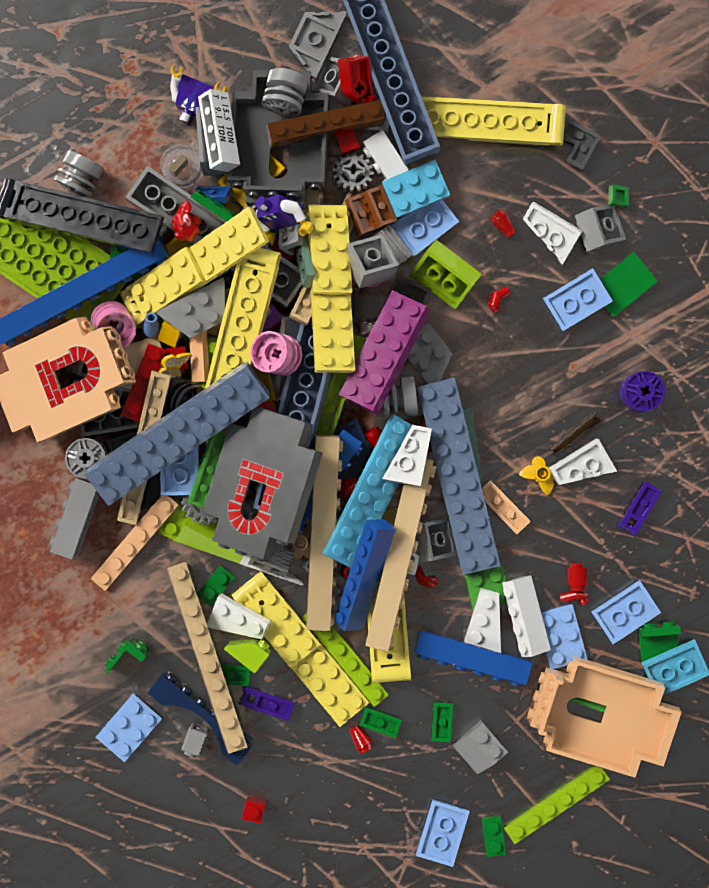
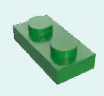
M220 565L198 591L197 596L211 607L235 576Z
M220 663L226 684L249 687L251 670L242 665Z
M434 702L431 741L451 742L453 703Z
M365 707L359 726L396 738L402 719Z
M501 815L482 817L486 856L506 855Z

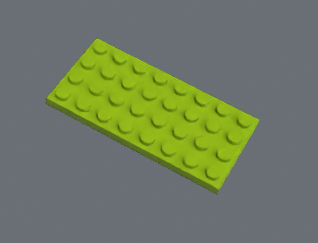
M0 219V274L35 298L47 294L110 260L109 254L85 238L79 239ZM123 282L116 284L117 288L113 291L99 293L100 297L92 302L89 299L82 302L83 306L75 311L72 308L65 311L67 315L64 317L68 320L86 317L91 325V315L94 309L100 303L116 301L127 283L123 284Z

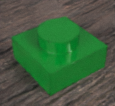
M618 185L609 186L608 205L622 208L628 207L629 188Z

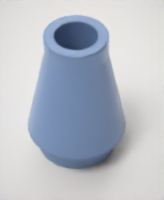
M148 313L145 317L142 331L147 337L155 338L160 333L161 325L155 313Z

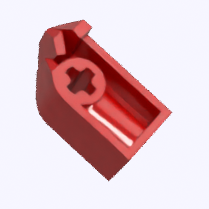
M355 55L339 59L338 68L342 93L358 105L377 100L376 95H373L369 56Z

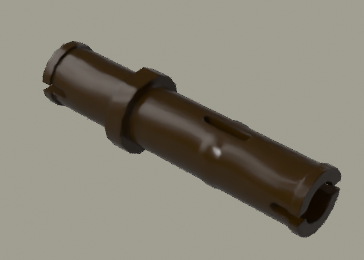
M592 412L571 431L563 434L560 440L549 447V450L553 451L552 454L558 457L565 449L572 447L576 440L601 421L599 417L597 418L598 415Z

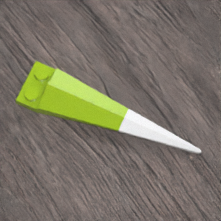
M177 498L175 500L179 503V506L158 530V533L178 543L290 582L304 585L302 581L290 573L281 577L249 565L250 554H246V556L235 553V549L231 547L229 549L219 547V543L212 541L217 523L212 524L210 522L206 526L204 522L199 525L197 520L191 522L192 517H186L188 512L182 511L184 505Z

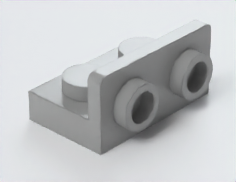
M301 224L279 229V248L288 255H293L294 247L303 244V238L298 232Z

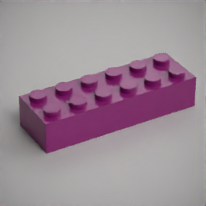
M392 290L355 362V371L349 373L339 393L343 399L376 415L379 414L431 312L428 307Z

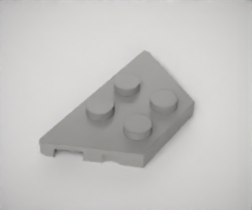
M329 11L320 13L305 12L292 38L289 49L307 71H311L314 80L317 79L347 16L345 11L338 13H329Z
M221 278L156 311V313L186 336L192 338L222 322L225 311V280Z
M425 324L407 359L426 383L431 384L441 380L453 353L430 324Z

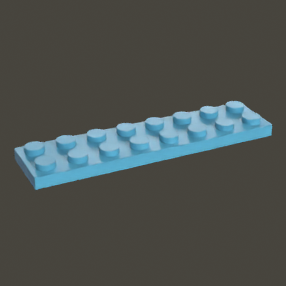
M390 415L322 554L351 568L366 520L382 519L399 484L398 482L383 480L382 478L411 429V424L396 415Z

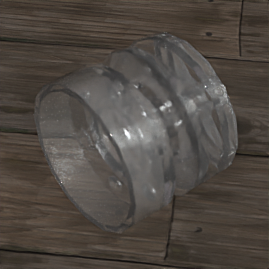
M182 144L171 146L164 152L160 164L163 176L184 191L195 189L203 178L198 153L192 147ZM182 154L188 161L185 167L187 172H180L177 177H174L170 173L169 167Z

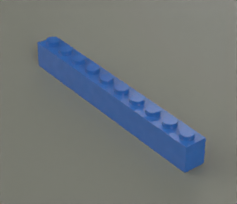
M159 235L153 254L129 249L0 318V345L6 344V346L17 342L16 338L20 335L24 338L32 334V329L39 326L41 329L50 324V319L55 317L58 320L67 315L65 311L71 308L75 311L83 306L82 302L88 299L92 302L100 297L99 293L106 291V293L111 292L117 288L116 284L123 282V284L128 283L134 279L133 275L137 273L142 275L151 270L150 266L162 264L171 255L161 236Z

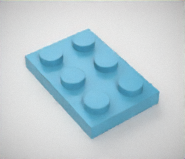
M436 160L382 181L396 218L450 196Z
M695 639L641 662L649 679L664 684L665 690L663 695L709 676V670Z

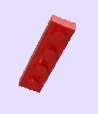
M148 343L135 376L136 382L132 384L120 416L136 422L140 421L151 372L159 371L161 361L166 353L165 349Z

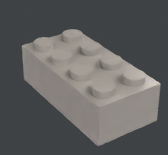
M76 478L75 481H71L68 492H71L69 499H65L62 510H64L63 516L58 518L55 526L58 529L56 536H52L49 547H51L50 552L69 559L78 558L100 494L90 481L83 478Z

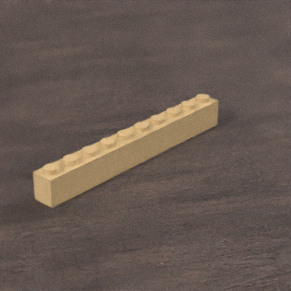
M315 435V450L322 452L323 455L314 480L312 493L307 630L330 631V625H334V614H331V606H335V595H332V587H336V575H333V568H337V561L322 554L339 518H336V510H340V499H337V491H341V479H338V472L342 471V460H339V452L343 451V441H339L340 437L334 435Z
M426 459L421 487L404 484L394 523L396 530L383 569L365 644L367 647L388 652L389 648L394 647L396 637L392 635L394 629H398L400 622L397 614L398 610L403 609L405 601L401 597L403 590L407 591L409 580L406 579L407 572L412 571L414 563L410 559L412 552L416 553L418 542L415 541L416 534L421 533L423 525L419 521L421 515L426 513L427 504L424 503L425 496H430L432 485H429L430 477L434 478L436 466H433V460Z
M184 562L169 567L167 572L227 753L247 748L187 564Z

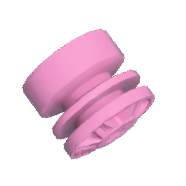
M106 301L100 303L94 309L91 315V325L94 331L101 327L112 326L119 333L123 348L133 341L136 335V326L130 312L122 303Z
M267 331L257 336L251 346V360L260 371L286 376L296 371L301 364L302 349L299 342L292 336Z

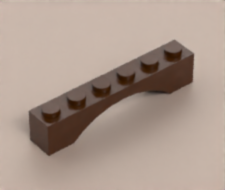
M378 100L267 123L266 133L271 149L290 145L323 133L382 126L385 117L381 101Z

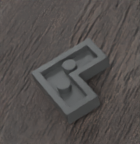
M567 118L564 126V140L573 144L574 147L565 162L582 171L601 136Z

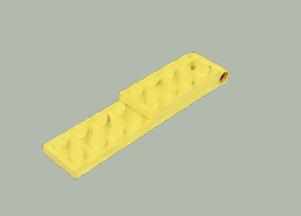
M421 96L436 137L469 139V141L548 146L563 145L565 105Z
M307 205L306 218L313 225L312 231L308 234V247L315 272L310 288L315 373H352L355 371L351 306V264L347 244L349 243L346 205Z
M253 207L246 208L191 247H184L120 293L125 307L134 320L136 329L143 327L148 313H155L158 317L159 315L156 311L194 293L269 242Z
M259 248L236 264L205 389L246 361L252 367L251 346L255 338L263 332L279 270L281 253Z
M386 509L382 519H385L394 527L398 509ZM383 570L367 615L368 632L371 624V619L377 599V594ZM405 601L403 609L398 610L397 614L400 622L398 629H394L392 635L396 637L394 647L389 648V652L370 647L372 683L411 680ZM392 654V659H388L387 655Z
M262 571L232 594L236 602L271 620L264 637L287 665L292 668L339 727L369 704L368 699L313 632L307 630L303 620ZM260 600L264 601L263 605L259 603Z

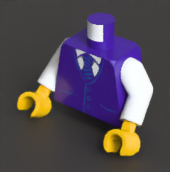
M174 63L170 69L172 74L170 86L172 100L175 102L176 107L182 110L179 120L189 124L192 116H196L195 107H200L198 96L209 89L226 92L228 86L226 85L221 90L219 87L221 81L213 87L184 74L180 76L184 67L181 65L180 71H176Z
M282 195L268 198L260 196L256 200V215L271 245H273L276 236L269 230L276 231L281 228L301 224L298 230L301 236L310 234L312 231V223L305 221L306 217L302 211L303 205Z

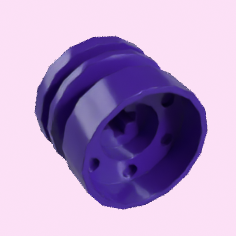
M640 371L628 376L620 388V397L623 404L635 412H647L657 408L665 396V385L662 379L649 371ZM646 387V392H648V394L642 396V391L640 390V388L642 389Z

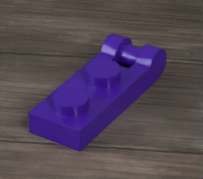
M644 481L617 527L621 530H627L634 537L662 491ZM630 518L636 520L634 525L628 523Z
M243 686L242 698H239V705L289 721L294 701L254 689L250 686ZM250 695L256 696L254 702L249 701Z

